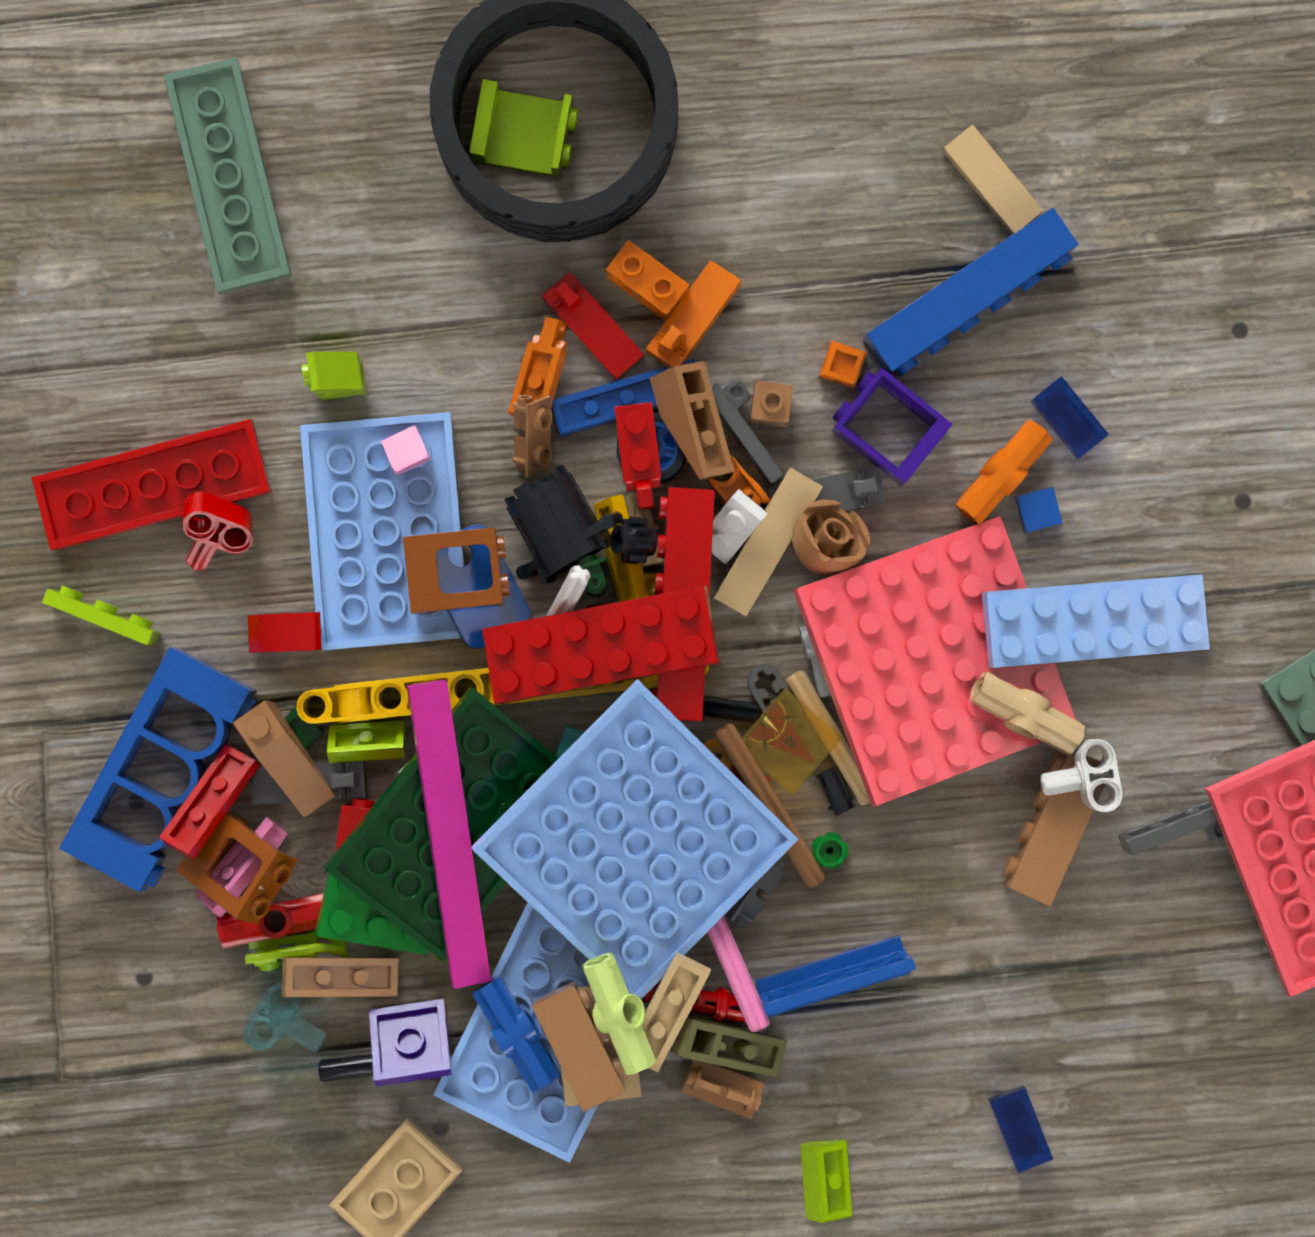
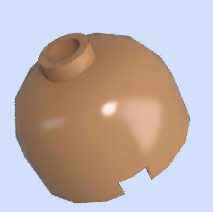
M821 499L812 502L797 519L792 534V546L800 563L809 571L826 577L856 567L866 555V549L870 546L868 529L860 516L853 510L848 514L840 509L839 506L842 503L835 500Z

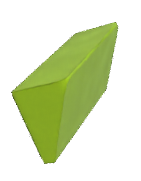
M847 1140L802 1143L800 1148L806 1218L815 1222L825 1223L852 1217Z

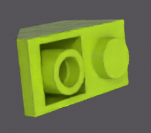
M357 352L306 353L307 364H302L301 366L305 387H310L311 392L315 393L322 401L367 394L362 358Z

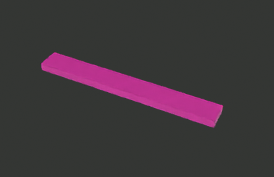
M445 679L407 686L450 981L453 989L489 982L491 981L449 689Z

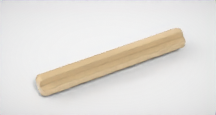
M802 670L794 673L787 678V684L833 761L838 766L858 803L862 806L869 804V797L849 745L806 673Z

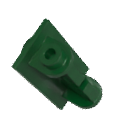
M591 554L575 561V566L579 565L582 570L587 569L590 573L588 584L585 587L587 593L593 597L602 596L607 590V581L602 571L603 567L608 566L605 556L597 559L596 554Z

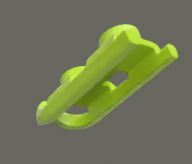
M314 930L284 935L278 939H265L248 943L249 949H257V953L245 954L246 965L254 964L261 971H272L280 967L283 957H319L318 953H331L340 957H349V953L344 941L318 937L314 934ZM318 939H325L333 944L318 943ZM295 943L294 947L281 949V945Z

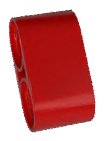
M194 492L184 500L183 531L187 536L195 540L186 557V564L191 566L193 570H205L216 549L239 554L251 547L253 541L252 515L247 509L205 492ZM196 514H204V515H206V517H204V518H198V517H195L194 515H196ZM240 528L242 530L234 532L229 529Z

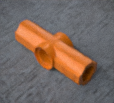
M1028 419L1003 449L999 448L978 472L980 474L979 477L959 497L954 506L967 519L980 525L1004 496L1008 497L1029 473L1027 471L1028 468L1042 455L1053 438L1038 423Z

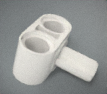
M1085 739L1074 750V768L1043 773L1040 778L1044 795L1050 796L1079 790L1083 803L1095 811H1113L1122 801V787L1114 749L1108 742L1101 739ZM1096 745L1101 749L1102 760L1097 766L1092 767L1087 763L1086 753L1090 747ZM1103 783L1109 789V798L1104 804L1098 805L1094 801L1093 791L1096 786Z

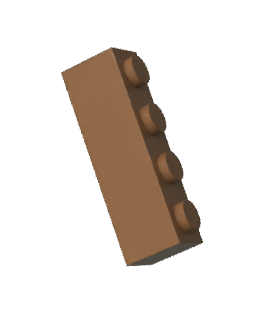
M1056 752L1049 765L1048 772L1074 768V752L1072 755ZM1086 755L1087 763L1090 766L1095 767L1100 763V761ZM1103 783L1096 786L1093 791V798L1096 803L1104 789L1105 784ZM1040 787L1033 801V807L1037 808L1031 822L1025 821L1017 838L1021 845L1016 856L1010 855L1006 861L1002 876L1005 877L1003 885L1051 907L1094 810L1088 808L1083 803L1079 790L1046 796Z

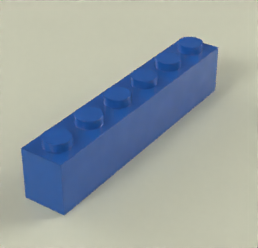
M1051 208L867 333L863 342L881 368L891 375L897 371L902 376L919 364L916 360L918 356L927 350L933 355L948 345L950 342L947 337L959 329L964 334L979 324L981 321L978 315L989 308L992 313H995L1011 302L1009 294L1018 288L1026 292L1043 280L1040 273L1050 266L1054 271H1057L1073 259L1070 253L1079 244L1055 209Z

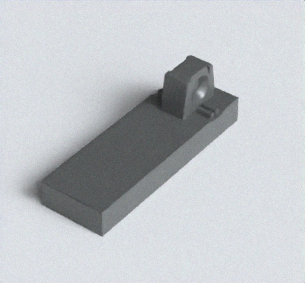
M739 379L723 387L716 383L712 386L721 421L768 486L771 487L782 479L784 474L738 412L750 400V393Z
M878 466L814 479L815 482L823 486L815 501L821 499L835 500L842 503L839 508L846 512L886 503ZM778 487L767 490L769 499L772 498Z
M365 761L315 763L336 794V797L332 800L367 797ZM260 766L250 778L252 805L292 803L267 770Z
M1209 800L1118 835L1123 849L1131 855L1204 828L1211 841L1218 842L1224 839Z

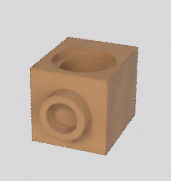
M755 381L749 424L786 429L789 423L793 385Z

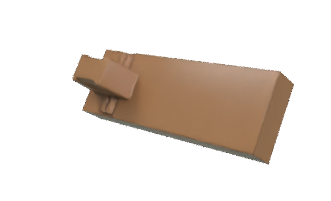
M283 957L282 997L398 996L399 958Z

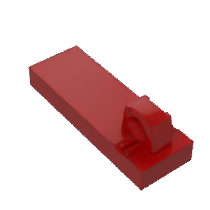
M570 271L542 295V299L567 324V327L616 381L644 358L643 352Z
M225 744L162 832L159 839L167 846L194 860L241 794L249 779L260 767L257 761Z

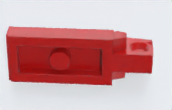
M652 402L616 406L614 410L623 481L626 483L627 492L636 491L639 510L654 508L652 488L661 487V470Z

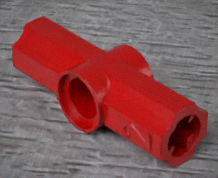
M323 893L283 902H273L267 914L260 919L257 925L236 919L229 913L224 914L221 918L216 916L217 932L222 949L265 939H278L284 935L316 929ZM271 910H278L284 914L286 924L283 929L275 930L269 926L267 916Z

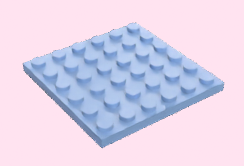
M637 679L472 846V849L589 960L602 954L612 953L629 994H636L642 999L663 978L675 953L678 952L685 955L786 853L798 838Z

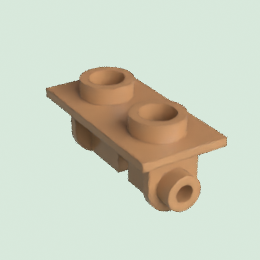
M519 395L517 396V402L513 403L514 428L525 431V435L519 433L514 435L513 463L517 464V470L525 471V477L527 478L550 468L553 415L551 412V396L549 395L533 402L532 396Z
M693 1060L681 1092L752 1119L754 1112L758 1111L761 1104V1094L765 1083L719 1065Z

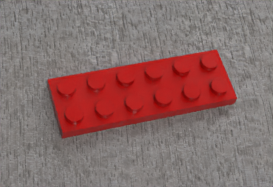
M252 419L31 477L49 548L52 551L183 517L184 500L194 492L209 493L232 503L272 493Z
M707 586L693 587L482 629L494 704H504L720 663Z

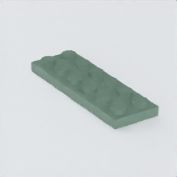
M233 57L164 74L216 292L223 294L292 277L238 58Z

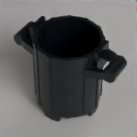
M564 465L554 468L558 475L557 477L553 474L550 477H543L532 484L527 481L513 490L517 499L515 496L504 499L509 515L534 558L531 562L517 567L516 575L521 580L539 575L544 585L554 582L556 580L555 576L574 567L575 561L611 547V535L608 530L616 525H621L623 515L618 511L602 515L600 520H597L573 475L568 473Z

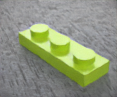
M63 585L60 591L47 588L41 603L145 645L156 646L161 632L151 628L153 621L136 614H131L130 619L116 614L118 607L98 599L95 605L81 600L83 593Z

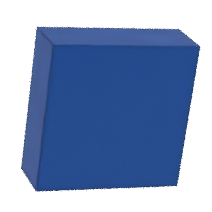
M1054 487L1015 497L1024 533L1063 523Z

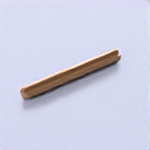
M730 723L723 725L715 731V737L744 785L798 838L786 851V854L805 885L810 888L817 886L825 879L824 873L735 726Z

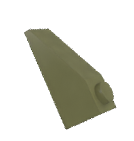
M690 1012L670 1051L682 1058L777 1077L787 1040L758 1031L751 1032L748 1028L725 1021L715 1022L711 1017Z

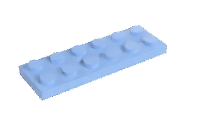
M1203 574L982 592L989 668L1210 649Z

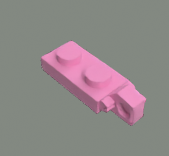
M267 817L254 831L277 849L287 836V833L277 823ZM237 841L213 869L210 876L238 898L259 871L261 859ZM197 889L195 891L196 896L212 913L220 918L226 913V910L201 890Z

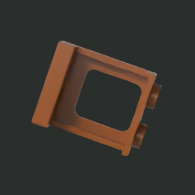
M495 527L403 537L411 614H426L433 611L490 605L502 606L503 597L510 596L508 573L500 574L499 559L506 558L504 536H496ZM472 545H486L489 548L493 578L491 588L451 594L441 592L436 554L440 549Z
M228 811L196 858L192 860L185 856L176 871L234 918L257 925L260 919L269 911L271 902L282 885L289 880L292 869L298 862V859L280 852L246 825L248 823L246 819L235 812ZM236 840L261 859L259 871L240 898H236L210 876V873L231 849Z

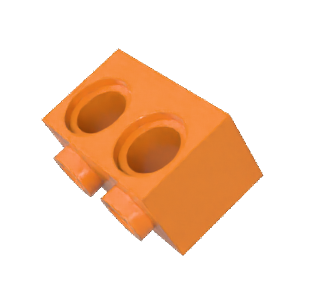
M627 240L606 268V278L664 321L668 319L689 290L687 282L630 240Z

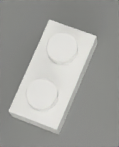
M739 489L713 520L712 554L725 565L768 514Z

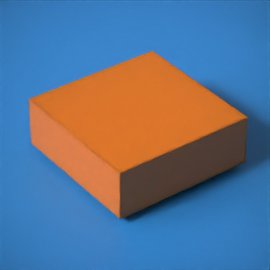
M831 340L819 378L855 389L867 352Z

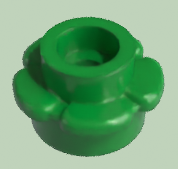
M827 832L825 836L820 835L814 839L811 846L814 851L812 855L819 867L826 866L830 870L837 869L843 864V860L847 858L849 852L848 845L841 840L842 838L839 834ZM828 847L833 849L832 854L826 853Z

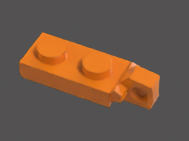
M545 317L541 335H534L532 342L528 341L509 406V415L514 417L513 403L517 402V396L519 395L532 396V402L549 395L551 396L552 407L567 354L568 343L564 341L567 324L561 320Z

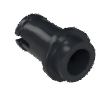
M837 765L815 775L830 804L827 808L829 811L833 810L835 816L856 807L853 801L856 797L855 795H850Z

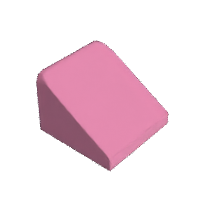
M416 425L381 441L391 467L397 476L432 460Z

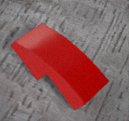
M320 612L247 615L249 653L322 650Z

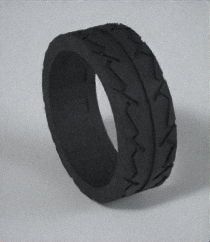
M484 0L479 3L480 6L473 8L449 35L439 53L442 57L440 56L436 61L429 89L431 126L438 150L448 175L462 197L485 220L514 235L541 242L583 240L606 233L628 220L655 194L668 170L667 168L670 166L677 139V80L669 53L654 28L624 0ZM548 26L576 27L598 34L618 46L636 64L645 79L654 104L655 113L651 134L640 157L624 176L607 189L594 195L563 203L531 201L512 195L490 182L472 163L460 141L459 114L463 93L476 68L492 50L507 39L527 30Z

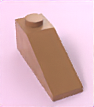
M705 361L674 366L650 377L659 415L698 478L701 480L734 472Z
M263 701L233 722L253 754L304 818L336 797V794L274 702Z

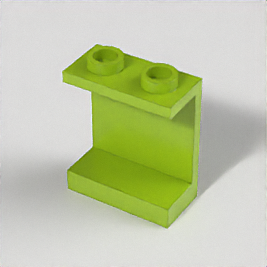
M483 79L469 150L472 162L560 178L562 167H569L572 145L566 144L568 130L575 131L579 109L573 108L572 95L564 94L563 101L507 92L499 90L498 82Z

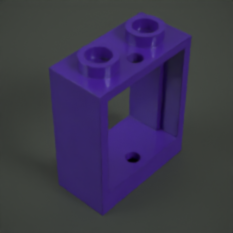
M881 368L876 375L869 371L855 388L861 394L851 405L845 401L833 415L832 419L837 423L831 431L874 466H878L879 470L902 487L953 424ZM879 386L930 426L898 467L847 427Z

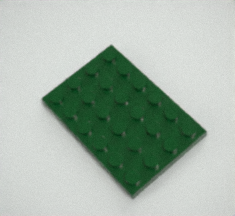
M470 686L452 708V717L472 847L559 758ZM416 752L323 868L431 953L444 961L447 958ZM472 849L482 914L507 882Z

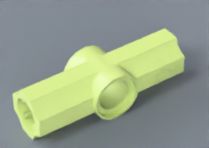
M612 953L602 954L588 960L582 965V968L596 1000L593 1009V1019L597 1029L602 1033H609L626 1075L636 1074L650 1068L656 1063V1059L642 1027L645 1019V1008L642 1000L636 994H629Z

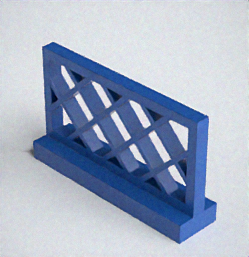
M897 935L755 979V983L766 1016L771 1017L910 974L911 971L916 970L913 958L904 950L900 936Z

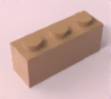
M573 981L533 1001L532 1008L583 1112L625 1092L623 1080L629 1077L626 1075L619 1057L612 1059L606 1046L612 1043L609 1034L599 1031L594 1023V1019L589 1011L594 1009V1004L586 987L579 989L576 982Z

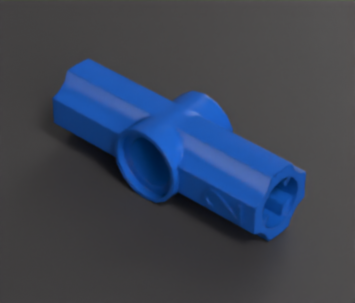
M501 975L482 985L472 993L483 1014L493 1027L491 1031L498 1046L508 1059L511 1058L532 1093L542 1089L560 1076L561 1073L540 1040L542 1036L538 1027L526 1009H521Z

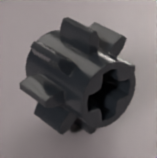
M630 517L629 519H622V525H616L611 533L610 543L612 551L616 554H622L621 563H646L647 556L654 555L657 549L658 536L656 530L646 527L647 518Z

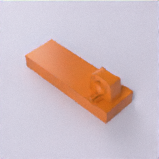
M710 260L656 336L646 347V353L669 369L674 366L684 365L740 288L741 279Z

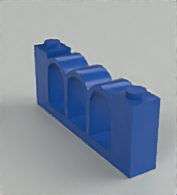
M169 647L59 849L137 892L145 891L149 886L154 888L165 871V867L161 866L166 856L158 851L167 847V845L160 839L153 844L139 842L101 821L105 810L120 785L157 806L164 816L165 830L178 811L176 806L184 803L204 775L205 766L201 759L213 757L221 751L225 744H228L231 735V724L255 707L257 701L252 698L257 690L179 648ZM171 691L200 706L212 715L216 722L217 732L214 741L208 748L202 751L192 750L151 728ZM145 738L174 753L187 763L190 769L191 780L186 791L177 798L166 796L126 774Z

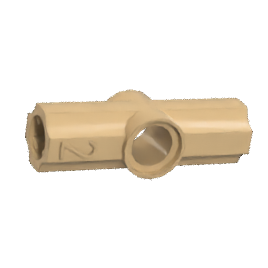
M989 672L982 673L970 692L969 702L1004 720L1003 724L1011 731L1027 738H1036L1066 755L1073 754L1085 735V725L1050 706L1051 702L1047 698L1031 690L1018 689Z

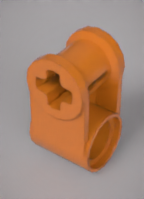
M731 455L734 472L731 473L729 480L720 482L713 477L705 479L712 490H715L724 506L738 489L746 496L752 495L751 500L758 506L761 504L767 505L770 501L759 484L745 472Z

